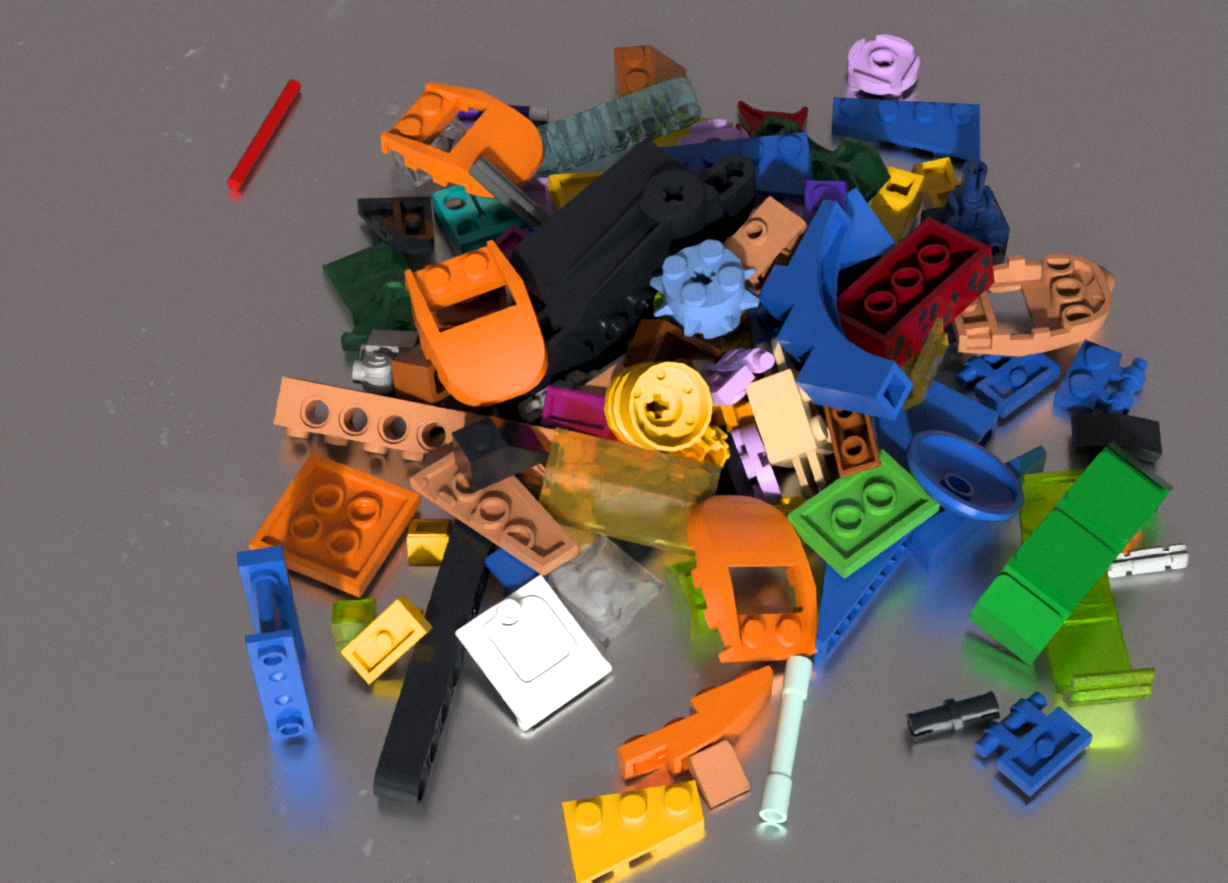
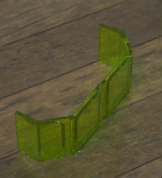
M1086 469L1023 475L1020 486L1022 492H1024V504L1019 511L1021 546ZM1105 571L1045 646V653L1056 694L1061 693L1062 700L1069 707L1150 700L1152 693V683L1156 674L1154 667L1132 669L1109 579Z

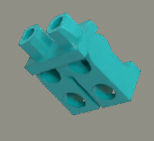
M456 185L432 193L434 218L439 227H443L456 256L487 246V241H495L513 224L520 228H525V224L496 198H484L465 192V186ZM451 198H460L461 205L447 208L445 202Z

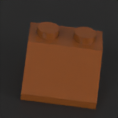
M651 45L614 48V80L621 130L657 128L661 111L693 116L686 68Z

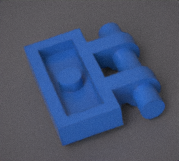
M1043 352L1021 357L983 354L980 357L973 356L963 364V369L955 374V380L961 387L967 386L972 381L979 382L975 386L974 395L990 409L998 412L999 416L1003 419L1057 380L1060 376L1061 367ZM997 363L1004 364L997 370H994L992 368Z
M1084 340L1055 393L1053 405L1075 414H1093L1097 408L1105 411V414L1127 415L1133 405L1132 396L1134 392L1140 390L1146 380L1145 371L1148 363L1142 358H1135L1130 366L1121 367L1119 364L1122 353ZM1109 383L1119 386L1118 390L1112 393L1106 391Z
M1034 692L1027 699L1020 698L1010 707L1011 713L999 723L996 721L992 722L983 730V737L974 743L975 751L983 758H986L994 750L1002 751L1004 754L998 758L996 768L1029 797L1090 745L1093 736L1060 706L1048 716L1042 713L1041 710L1047 706V700L1040 692ZM1022 726L1025 728L1029 727L1031 731L1020 740L1013 735Z

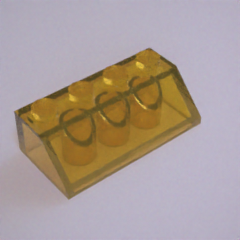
M556 427L545 468L539 503L559 525L696 557L695 551L691 550L688 546V518L698 503L716 496L722 467Z

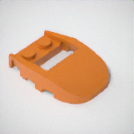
M429 81L425 84L423 94L391 130L381 133L383 153L388 155L391 150H394L404 156L405 166L415 172L419 169L432 175L433 182L444 187L450 182L465 186L466 193L484 198L495 197L470 176L468 172L478 158L485 157L519 189H522L540 168L545 155L537 128L517 110L480 90ZM471 109L484 112L449 153L431 146L432 142L460 110L469 112Z
M493 240L487 241V246L416 272L412 273L411 269L405 271L406 291L409 290L412 315L421 341V349L426 360L430 359L438 371V378L445 389L456 400L470 406H491L522 395L540 383L547 371L548 354L538 317L523 280ZM507 285L516 305L439 332L431 312Z
M717 495L698 503L691 511L687 525L688 546L691 550L695 551L697 568L691 570L694 588L702 589L708 607L703 611L708 628L719 629L725 651L718 654L720 662L787 660L791 656L808 658L818 652L815 649L817 637L816 584L800 539L793 525L787 520V517L771 504L748 496ZM789 566L786 569L789 586L795 589L797 607L792 609L793 613L737 614L728 567Z

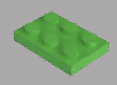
M883 449L879 450L882 466L846 477H840L787 515V520L793 525L797 535L844 579L939 511L940 506L926 494L915 478Z

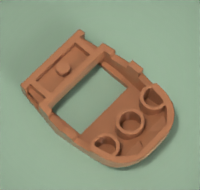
M1067 253L1046 254L1043 260L1025 261L1024 254L1007 256V263L993 265L995 283L960 313L951 324L957 340L958 352L1016 357L1032 355L1069 346L1093 335L1108 317L1112 304V294L1101 268L1085 257ZM1021 290L1034 328L1031 334L1010 335L1009 329L999 330L987 293Z

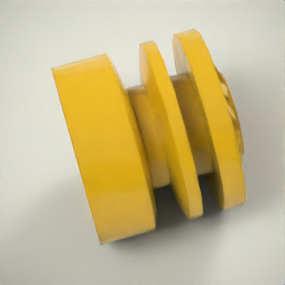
M668 361L644 362L626 367L613 378L606 391L604 412L610 430L619 441L629 447L643 450L678 451L690 447L703 436L711 421L713 402L708 385L701 375L683 363ZM654 402V410L647 411L646 403Z

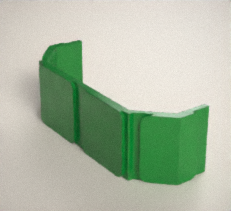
M1110 442L1008 561L1003 570L977 601L968 618L1027 665L1031 666L1063 623L1152 513L1156 512L1174 487L1115 442Z

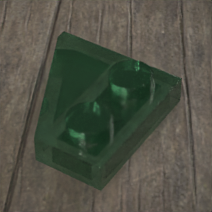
M385 241L322 266L325 279L353 325L359 324L364 319L363 312L374 301L379 304L388 295L390 288L398 285L405 278V271L409 270L408 263L402 253H396Z
M386 282L376 294V299L368 304L359 314V324L351 333L345 331L341 336V345L343 351H360L361 344L367 343L372 329L418 332L412 315L409 290L406 291L405 282Z

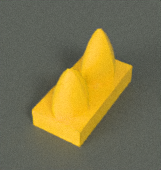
M403 595L349 643L341 653L368 684H371L433 627L424 617V608L415 607Z

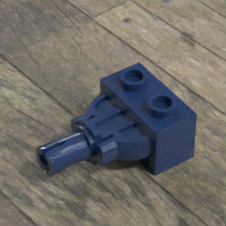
M973 160L971 170V164L968 161L962 166L961 184L956 185L954 188L956 197L953 192H950L947 196V203L943 206L922 210L920 224L930 217L990 246L992 258L1004 255L1007 250L1010 227L993 191L989 186L985 185L988 173L987 165L980 160Z

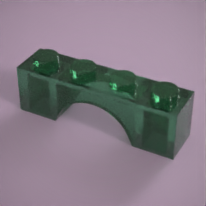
M769 115L749 137L791 134L803 131L794 121ZM807 136L814 180L845 181L848 186L847 193L857 188L868 203L891 178L873 143L847 136L834 151L820 146Z

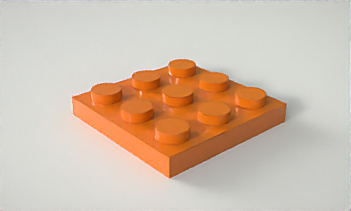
M312 452L249 542L250 550L282 545L288 569L361 598L420 507V494Z

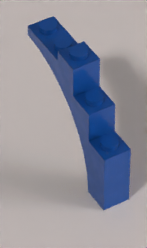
M824 199L788 266L774 265L757 298L760 299L762 305L777 321L784 322L776 340L796 362L805 363L795 382L815 404L896 420L914 384L895 361L869 354L851 343L841 325L837 306V276L843 251L855 224L837 201Z

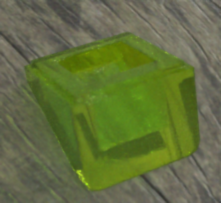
M377 600L334 601L331 616V629L334 641L354 640L377 619Z

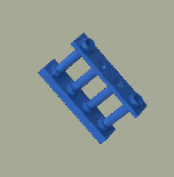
M282 545L237 552L238 569L255 631L254 635L245 636V644L270 738L278 736L291 738L303 732L314 731V723L298 659L306 657L305 645Z

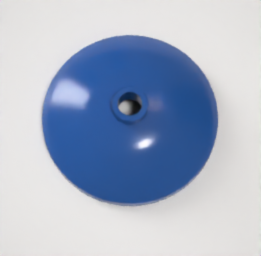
M926 430L917 433L907 446L906 456L912 475L926 494L945 510L972 520L999 522L1012 519L1022 508L1024 492L1016 476L999 458L975 442L945 431Z

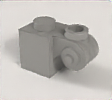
M372 329L367 343L361 344L360 360H354L353 383L361 384L363 389L369 393L384 394L393 391L394 379L390 360L420 344L418 332Z

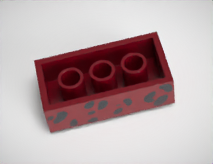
M928 217L837 297L841 325L849 341L869 354L895 361L901 368L995 283L991 247Z

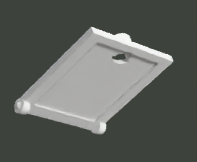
M539 575L455 632L458 639L516 715L517 722L524 731H527L612 671L609 662L604 659L542 575ZM516 622L514 625L511 626L502 625L503 623L512 624Z

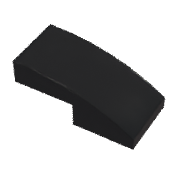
M1105 413L1077 414L1071 418L1073 452L1096 458L1104 447H1107L1113 441L1133 457L1155 463L1163 454L1158 421L1129 415Z

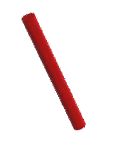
M291 79L287 82L228 178L227 185L234 190L241 188L300 91L301 85L298 81Z

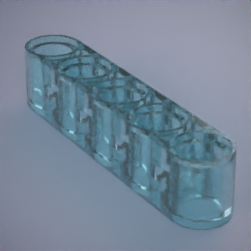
M673 78L537 128L545 155L542 165L533 176L545 178L549 177V175L559 174L636 146L645 138L652 140L696 123L701 117L702 109L692 83L686 78Z

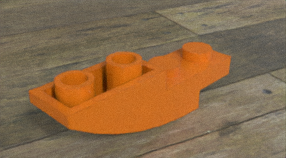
M768 665L756 671L752 669L739 674L734 680L721 686L704 688L695 697L690 698L689 717L672 719L663 728L647 735H635L626 740L623 745L617 747L618 771L624 782L629 783L665 766L673 780H676L689 773V758L692 755L726 739L730 744H733L762 712L772 695L773 671Z

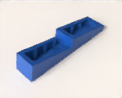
M1041 445L1004 463L1018 479L1023 492L1042 477L1047 451ZM944 510L928 518L912 530L909 551L929 574L989 522L960 517Z

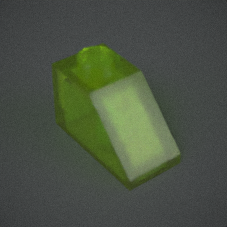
M696 558L665 566L667 578L691 639L719 631V629L708 628L703 611L708 607L702 589L694 588L691 570L697 568Z

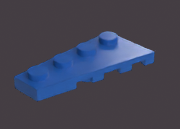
M833 97L831 134L874 144L884 140L892 142L900 150L912 152L914 147L932 151L933 157L939 159L949 156L966 159V162L969 161L972 166L973 160H980V104Z
M807 132L660 147L697 176L727 155H744L753 162L757 194L767 195V198L771 196L777 201H783L784 197L802 199V203H804L806 180H814Z

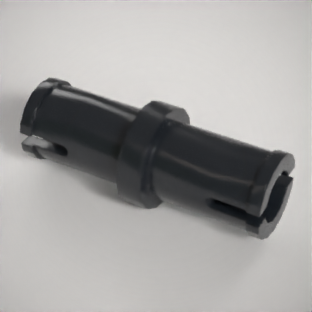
M988 691L985 694L960 701H955L954 698L943 700V705L915 713L906 714L911 738L916 742L919 739L951 731L952 734H958L963 732V727L992 719H1000V710L993 691Z

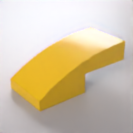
M949 157L913 165L911 172L924 176L922 199L927 209L943 206L947 203V196L950 192H953L956 197L954 188L956 185H960L961 182H958Z

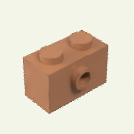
M769 196L761 206H757L752 210L748 220L740 229L724 241L723 248L730 250L740 259L743 269H755L756 272L745 281V287L758 296L774 265L788 266L808 227L802 218Z

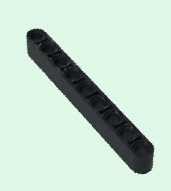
M456 517L424 616L433 628L415 644L376 768L373 793L377 797L420 804L423 799L467 653V649L458 639L455 632L478 616L491 573L486 567L485 558L498 549V545Z

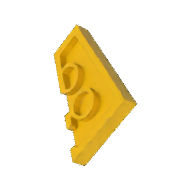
M695 780L562 802L563 818L576 883H592V880L610 871L616 873L628 867L629 861L651 850L658 852L704 828V816Z

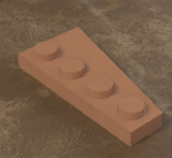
M453 451L410 477L412 489L542 576H545L578 555V544L514 475L473 492L455 463Z

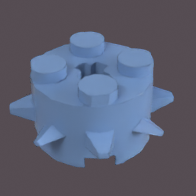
M705 240L701 244L684 248L675 255L669 256L665 259L662 266L663 275L654 277L650 281V285L664 295V303L653 312L654 316L667 315L669 322L684 330V334L687 337H692L695 333H703L704 339L725 335L739 325L740 316L745 309L758 307L760 299L747 291L745 287V281L756 272L755 269H743L740 259L730 250L723 248V244L720 241Z

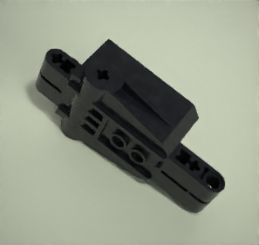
M645 138L515 246L509 263L523 280L538 317L547 349L548 367L543 379L532 390L491 405L494 417L527 423L520 418L517 409L521 402L529 397L534 400L536 393L560 379L564 382V377L575 370L589 373L591 370L599 371L627 353L628 340L633 339L641 319H658L653 314V301L658 290L650 285V281L654 277L663 275L662 266L665 259L675 255L684 248L701 244L705 240L720 241L723 244L728 237L734 235L748 220L752 210L758 206L754 166L748 157L740 154L727 155L697 176L648 138Z

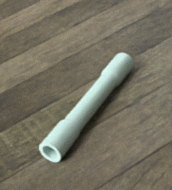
M791 656L786 661L781 689L782 702L775 742L759 813L762 819L773 823L784 822L787 818L792 789L791 775L803 705L807 698L813 665L811 660L803 656Z

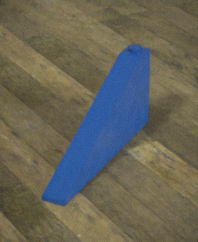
M906 365L900 368L914 385L896 420L875 417L879 450L883 449L912 475L907 461L906 449L912 438L919 432L926 430L945 431L969 439L985 449L995 437L998 412ZM912 531L845 579L826 562L815 649L818 652L815 653V663L820 666L823 665L910 549Z

